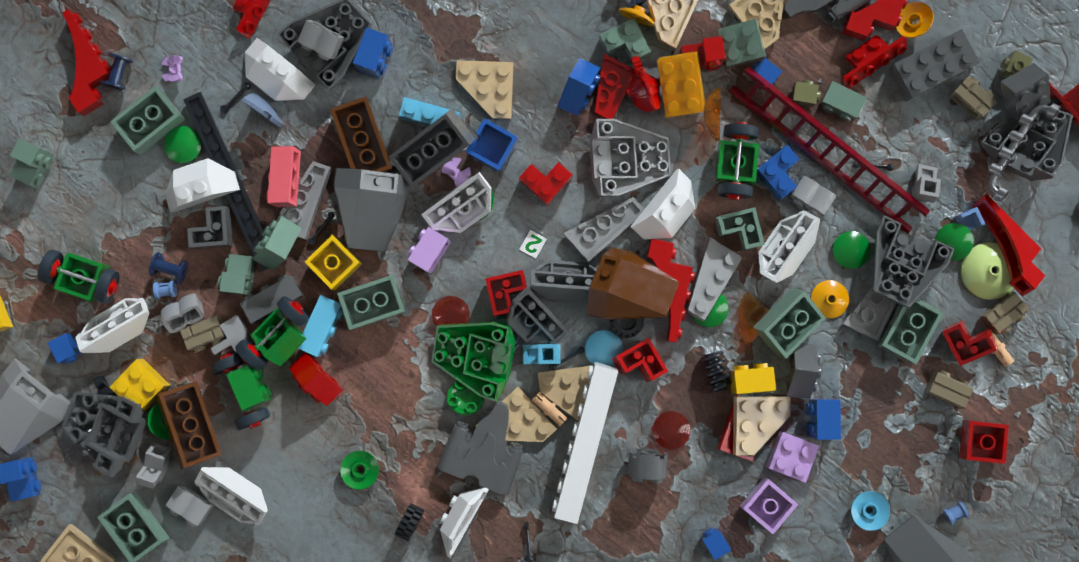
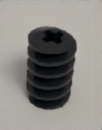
M723 351L701 355L705 356L701 363L707 364L703 371H709L705 378L711 379L707 386H713L709 393L729 389L727 387L732 384V381L725 380L730 374L723 373L728 369L727 366L721 365L726 359L719 358V356L724 354Z

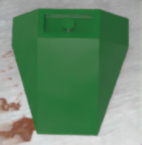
M495 322L437 325L431 362L478 396L498 401L510 376L516 341L511 327Z

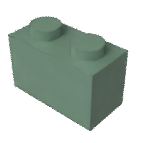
M832 81L828 85L819 105L823 107L824 111L828 113L834 112L840 115L842 120L850 122L858 118L867 97Z

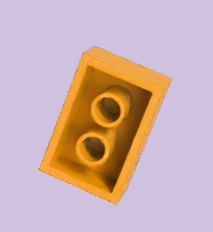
M698 51L660 57L657 60L666 117L704 112L706 104Z

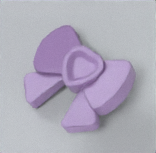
M171 55L163 60L162 65L170 66V72L162 75L166 82L182 81L180 65L183 58L181 56Z
M453 158L452 161L447 162L442 168V173L448 174L454 180L456 187L460 186L467 180V177L471 176L470 167L461 172L457 169L461 158Z

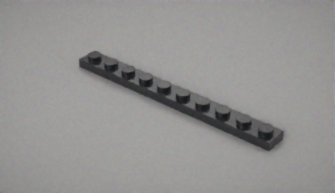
M196 93L183 99L210 160L235 172L240 190L229 193L226 196L254 256L256 253L253 251L255 246L263 239V226L203 93ZM256 261L260 269V272H264L269 269Z

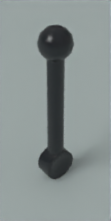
M244 83L243 88L226 105L221 106V112L227 113L229 107L246 90L251 88L250 83Z
M856 161L854 162V167H861ZM891 163L888 165L873 164L876 168H884L888 171L894 169V165Z
M330 211L328 213L327 219L314 237L309 238L308 242L310 245L316 244L317 237L328 222L335 217L334 212Z
M583 346L578 348L577 351L562 359L561 364L583 353L585 348ZM550 364V369L554 371L561 364Z
M524 522L527 545L526 561L533 562L529 524Z

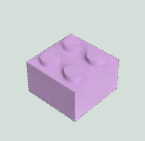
M428 227L426 230L423 229L418 236L420 241L416 247L414 245L411 247L407 255L411 263L432 274L451 242L448 238Z
M778 431L765 467L806 483L819 446Z
M766 477L759 482L740 505L743 510L772 534L777 531L798 506L793 499Z

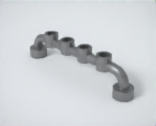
M1054 103L1051 106L1039 105L1033 108L1028 115L1023 114L1018 124L1022 126L1019 131L1013 130L1008 138L1011 144L1008 148L1002 147L998 154V157L1001 158L998 165L993 163L988 170V173L991 174L988 180V189L995 195L994 200L1003 203L1007 198L1010 190L1003 186L998 189L996 181L1003 174L1007 163L1014 156L1017 147L1022 143L1025 134L1032 127L1037 115L1046 113L1045 117L1054 121L1061 109L1060 106Z

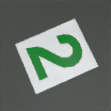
M530 230L519 250L536 259L547 239Z

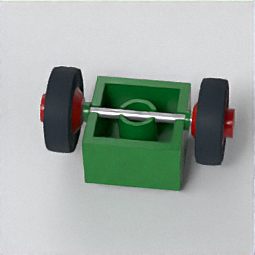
M736 122L724 126L723 135L736 141L721 140L718 143L714 181L726 182L718 185V195L728 197L730 200L752 197L753 187L749 185H753L756 182L759 144L745 143L744 140L757 139L758 127L745 122Z
M49 250L42 258L38 268V280L40 282L51 285L56 281L54 286L56 290L103 304H108L114 297L118 289L120 275L119 272L110 269L111 266L69 252L66 253L64 258L63 254L56 250Z
M286 296L280 298L277 302L278 308L251 334L256 343L255 346L244 339L235 346L241 359L257 370H261L268 363L267 359L281 366L307 339L298 326L302 327L305 325L309 318L299 303Z
M230 353L220 357L219 361L213 363L211 370L214 375L228 373L226 375L240 408L247 412L234 421L238 430L247 427L252 429L261 425V421L270 417L267 408L252 410V408L272 400L270 397L272 392L262 379L264 378L262 369L257 370L250 365L237 369L245 362L238 353L233 355Z

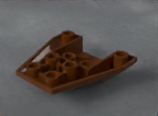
M612 247L603 254L590 285L586 314L604 320L667 317L679 281L631 251Z

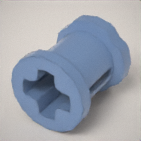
M174 280L169 283L160 284L154 282V297L156 299L164 296L176 297V282Z
M961 501L956 506L943 510V514L950 525H954L955 521L963 517H969V513Z

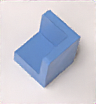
M977 207L953 217L955 223L966 226L970 231L985 225Z

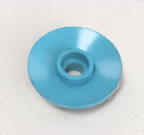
M866 491L854 499L851 506V515L859 527L865 530H877L882 528L889 520L890 505L887 499L880 493ZM869 506L872 508L871 513L866 512V508Z

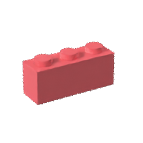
M293 146L271 147L269 155L270 172L268 173L269 188L266 198L268 200L267 203L275 207H297L301 151Z

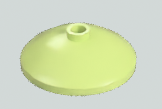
M987 242L976 245L970 254L963 258L960 268L961 279L967 290L974 296L993 300L1004 297L1013 289L1009 284L1010 276L1005 258L997 243ZM992 267L997 269L995 274L992 272Z

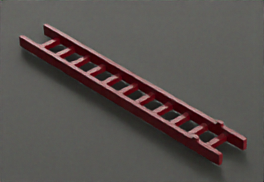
M748 66L744 71L746 75L757 82L750 92L746 95L735 85L729 90V92L746 104L748 109L756 112L878 211L902 223L900 228L907 234L910 233L912 226L900 218L902 215L904 216L912 207L925 217L928 215L930 210L751 67ZM760 86H762L763 90H767L772 94L762 107L751 99ZM775 98L787 106L777 119L766 111ZM790 110L802 118L792 130L781 123V120ZM805 122L817 130L807 143L795 134ZM820 134L832 142L822 154L811 147ZM835 146L847 154L837 166L825 158ZM850 158L862 166L851 178L840 170ZM865 170L877 178L866 190L855 182ZM880 182L892 190L881 202L870 194ZM895 194L907 202L896 214L885 206Z

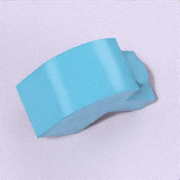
M560 344L523 345V364H561Z

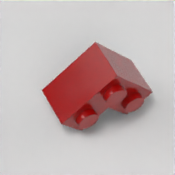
M722 36L703 38L699 44L684 45L680 48V54L698 51L700 70L707 69V72L718 70L725 60Z
M559 162L546 176L531 164L519 177V182L548 206L572 179L573 174Z
M523 270L485 278L494 317L508 314L511 306L509 294L521 292L527 287Z
M962 320L945 327L942 331L960 366L995 352L998 349V345L989 329L971 337Z
M650 338L611 358L620 375L638 367L646 383L668 372Z
M304 352L289 367L293 373L291 377L300 384L298 387L305 394L309 392L312 399L318 404L322 402L328 406L343 391L339 383L325 372L320 364L307 352Z

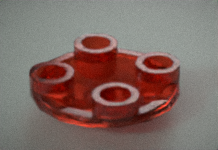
M457 296L443 297L432 308V319L436 327L437 325L465 324L469 322L470 311L468 305Z
M666 411L660 414L654 421L652 434L660 446L667 449H678L689 440L691 429L687 418L681 413Z

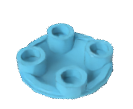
M596 331L586 341V357L593 365L594 362L613 366L615 364L611 358L623 352L622 341L612 331Z

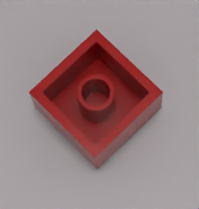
M963 420L959 458L1006 464L1009 425Z

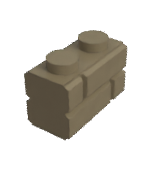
M967 76L949 96L978 121L986 115L997 101L994 99L995 96L991 91L984 90L979 86L980 82L976 78Z
M1009 292L979 317L989 329H992L994 334L1001 333L1003 335L1011 329L1010 325L1015 321L1018 323L1026 317L1025 313L1029 308L1015 292Z
M219 315L180 330L188 351L198 353L206 350L205 346L209 344L215 346L224 341V338H227L220 327V324L223 322Z
M943 370L933 372L924 393L959 409H965L973 392V388L968 386L969 382L961 378L957 380L950 378L951 374Z

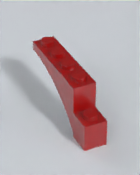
M877 0L858 12L852 11L847 17L842 34L864 41L868 36H871L874 26L891 31L894 27L899 26L902 19L900 12L906 7L908 0Z
M67 9L62 14L70 29L76 56L74 86L72 94L68 98L76 111L86 116L104 105L101 101L102 95L96 87L101 85V81L109 80L112 67L107 60L102 59L101 54L103 53L101 49L91 41L93 37L87 28H83L81 24L83 20L79 14Z
M985 194L974 202L971 207L978 208L984 222L994 235L1007 264L1010 276L1009 284L1023 297L1035 290L1045 277L1032 263L1041 248L988 194Z
M652 238L646 258L650 259L656 268L679 281L669 309V330L667 341L676 343L677 339L680 340L682 328L679 327L681 320H685L687 310L684 309L685 302H689L691 291H688L689 283H693L695 272H692L693 267L670 262L671 259H675L677 249L674 248V243Z

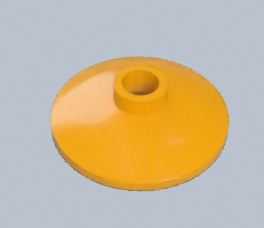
M913 2L906 5L900 12L902 19L899 26H896V29L902 36L907 38H916L925 34L932 26L934 20L932 9L923 2Z
M635 5L634 8H619L618 10L621 15L628 19L635 18L637 23L654 26L653 20L645 14L646 9L641 6Z
M823 281L817 284L811 293L810 299L826 318H836L842 315L848 307V292L837 281ZM830 295L834 297V302L832 303L828 300Z

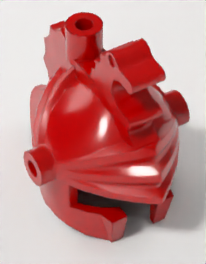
M639 56L630 58L635 73L630 81L629 89H626L627 96H632L634 105L643 111L652 112L659 109L662 99L660 78L656 79L654 76L646 73Z

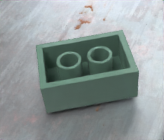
M155 86L110 122L131 149L141 155L186 119L166 94Z
M394 275L337 293L348 328L352 331L407 313Z
M792 288L753 328L775 355L787 359L826 317L805 291Z
M919 299L910 308L898 304L876 346L908 364H917L944 313Z
M137 491L129 493L97 517L129 562L140 561L170 538Z

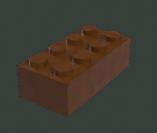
M365 96L331 108L330 111L350 168L385 173L394 172L368 98Z
M197 381L159 393L156 396L181 470L222 455Z

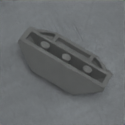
M548 260L538 267L531 269L530 288L547 300L586 303L588 302L589 288L597 268L583 262Z
M528 287L512 301L505 320L527 344H556L569 332Z

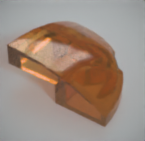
M717 87L712 91L704 106L705 123L715 141H720L721 87Z
M749 291L741 299L737 313H739L738 329L747 345L759 335L753 327L770 311Z

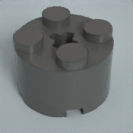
M638 448L637 452L634 453L633 449L629 450L627 474L635 482H643V479L651 480L652 483H663V479L666 478L668 453L664 452L661 455L659 450Z

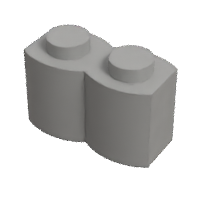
M306 20L298 42L302 44L301 47L311 52L314 50L319 53L318 56L320 58L329 60L336 58L344 37L313 20Z
M803 176L790 197L797 206H806L810 214L822 217L831 206L836 195L812 179Z
M196 294L186 295L179 302L171 303L161 310L162 322L169 333L178 332L187 324L196 323L204 317L202 302Z
M183 484L178 485L166 504L171 514L175 516L181 515L185 518V523L192 527L202 525L214 506L207 499Z

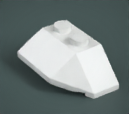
M258 38L245 52L246 78L275 101L304 100L316 86L296 67Z
M207 158L173 170L165 196L170 213H174L240 189L234 171Z
M677 169L631 225V228L642 239L672 238L695 210L691 180L680 169Z
M479 172L444 196L421 215L433 230L461 233L491 212V187Z
M803 210L799 214L781 220L764 243L765 245L758 252L760 274L775 283L793 275L815 244L820 219Z
M125 298L94 316L86 324L82 332L75 337L79 351L81 353L111 352L143 333L149 316L145 300L143 298Z
M202 467L194 482L199 486L201 492L210 503L241 523L260 525L268 511L261 489L230 468Z
M480 487L460 493L458 497H453L449 504L452 509L449 514L444 513L439 522L442 524L440 532L447 557H452L489 489Z

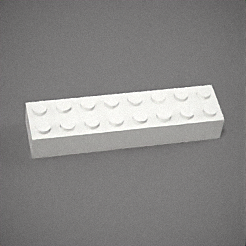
M594 362V366H589L587 379H590L588 385H584L582 398H585L584 403L579 404L577 417H580L579 422L574 423L572 436H575L574 441H569L567 455L570 456L568 460H564L562 468L564 478L559 479L557 486L559 497L555 496L552 505V511L555 512L554 518L578 524L618 374L616 367Z

